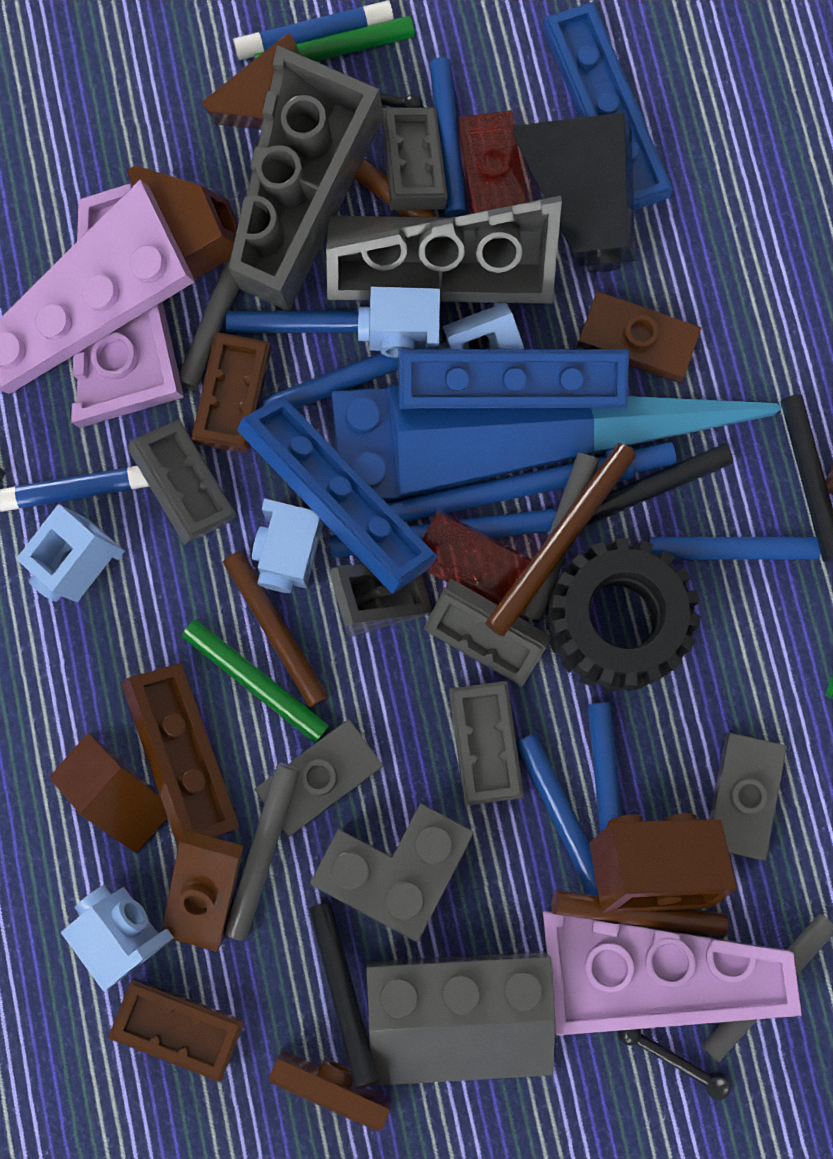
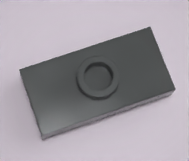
M382 108L384 119L381 123L390 210L445 209L447 190L436 108Z
M180 419L131 440L126 447L184 545L231 523L237 516Z
M450 579L423 630L523 687L552 636L519 617L504 637L494 633L487 627L485 622L498 605L457 581Z
M507 681L450 688L449 697L464 806L524 798Z
M349 719L287 764L298 768L300 772L282 826L288 837H291L384 767ZM274 775L254 789L264 803Z
M734 733L725 734L709 820L721 819L729 854L766 861L787 749L786 745Z

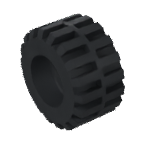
M629 538L615 539L609 546H605L604 542L591 546L584 555L580 553L574 558L558 579L548 602L549 613L545 618L546 630L551 631L552 639L549 643L553 653H560L564 660L561 665L568 673L574 670L582 676L579 680L580 682L588 686L598 684L603 686V691L615 692L618 689H626L627 691L637 690L645 685L654 683L673 671L683 662L681 660L682 657L691 651L696 641L692 638V634L700 628L701 615L694 614V606L700 603L697 590L689 591L686 586V582L691 579V576L685 567L677 572L670 564L675 557L666 550L659 556L651 552L652 543L641 540L637 546L629 545ZM607 586H622L635 591L645 600L652 616V630L650 637L644 644L634 649L618 648L604 641L596 633L590 621L589 603L598 590Z

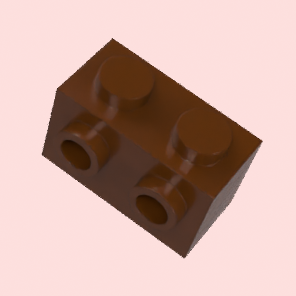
M681 813L669 816L662 821H643L641 815H623L608 821V826L589 843L602 913L712 908L737 890L721 819L698 820L697 816L693 813Z

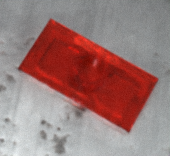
M512 111L458 117V131L471 214L527 203L518 145L513 137L514 119Z
M437 509L422 537V541L438 556L431 568L426 570L427 572L446 582L453 579L496 605H499L532 560Z

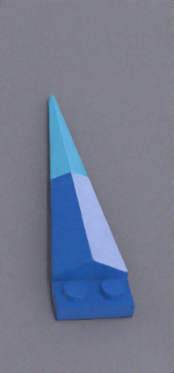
M388 385V388L332 391L330 396L335 450L386 503L427 495L506 474L574 459L578 452L587 455L604 452L605 450L614 449L617 443L631 446L769 417L776 414L782 408L777 403L628 396L627 408L400 409L398 407V385Z

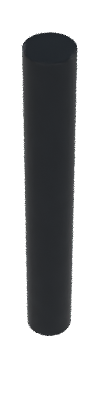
M803 395L788 396L780 401L822 561L824 563L832 562L833 507Z
M725 443L611 491L586 526L733 464V456L729 447Z
M330 902L321 903L309 908V914L355 1089H360L378 1083L379 1079L332 904Z

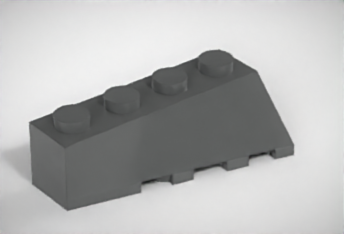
M277 45L273 61L274 73L270 91L266 93L262 112L264 120L258 146H255L253 153L251 180L247 197H244L229 270L241 290L290 311L328 234L329 215H337L384 119L378 88Z
M561 196L454 218L329 215L326 246L327 300H370L372 286L440 289V302L552 304L562 205Z

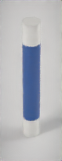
M388 0L233 38L238 60L240 61L252 58L254 54L265 52L288 32L297 44L393 20L394 18L391 4Z
M138 466L0 489V512L150 486Z

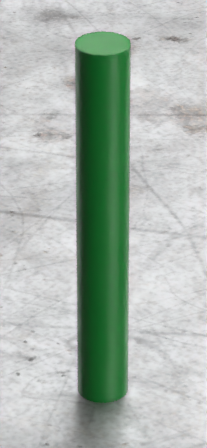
M409 15L297 43V47L301 56L319 62L414 38L415 33L412 19ZM262 53L254 54L255 59Z
M193 620L184 630L181 636L184 640L313 743L316 744L327 732L330 726L198 620Z

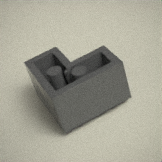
M420 803L393 856L338 829L309 884L418 943L474 832Z

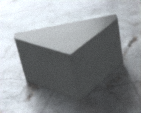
M364 564L336 566L329 570L348 638L432 613L422 574L392 594Z

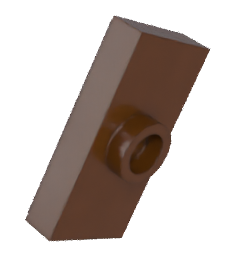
M596 291L577 347L581 349L629 350V366L681 384L702 327Z
M215 332L191 437L194 444L249 454L251 445L237 429L243 417L259 409L272 350L270 342Z
M185 829L179 841L162 931L167 928L174 937L173 940L215 952L219 951L224 938L244 846Z
M134 977L129 983L108 1038L221 1083L245 1021Z
M282 1049L268 1078L271 1080V1084L377 1132L378 1130L382 1131L391 1110V1098L367 1087L355 1089L350 1069L331 1060L323 1059L321 1066H318Z

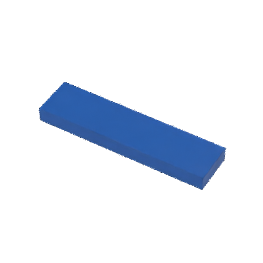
M594 1L545 17L542 25L543 32L579 118L625 113L632 131L634 210L669 199L673 188Z
M398 349V407L400 409L627 408L629 350Z
M284 396L241 419L237 431L392 594L431 568L438 556Z

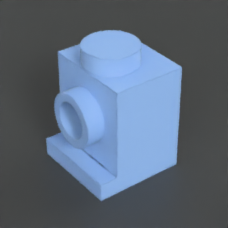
M371 286L370 307H359L358 341H369V350L381 351V354L392 358H398V349H438L440 289Z
M494 303L492 308L443 326L447 341L439 343L438 346L439 349H471L468 346L469 341L486 335L488 341L481 349H524L513 314L506 303Z
M264 498L262 512L266 521L270 522L269 528L259 527L253 545L252 559L259 561L258 570L260 575L257 584L283 593H291L293 585L307 589L324 523L313 510Z
M58 504L16 560L33 574L29 583L39 593L54 602H57L61 596L78 602L111 558L119 560L125 550L89 519Z
M105 885L90 893L74 907L80 916L60 932L103 992L137 969L174 938L167 928L158 934L149 922L143 907L133 900L124 887L111 894Z

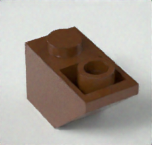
M134 165L127 170L133 186L141 180L150 187L194 279H197L231 257L238 221L227 198L201 185Z

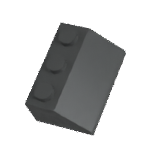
M519 952L367 962L370 1047L379 1082L373 1084V1086L553 1075L555 1006L551 956L546 952Z

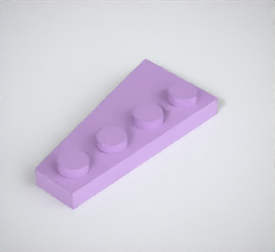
M139 180L0 318V391L11 394L195 282L150 187L143 181Z
M131 184L79 199L77 241L133 187ZM163 302L73 355V376L77 378L76 403H72V424L82 428L184 397Z
M543 911L547 954L551 956L556 1036L802 1016L794 953L790 950L642 926L554 915L552 912Z

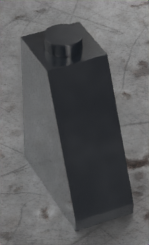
M625 113L514 125L513 137L544 198L561 196L562 205L559 228L581 266L587 265V269L590 271L609 272L620 269L621 262L635 261L632 131Z

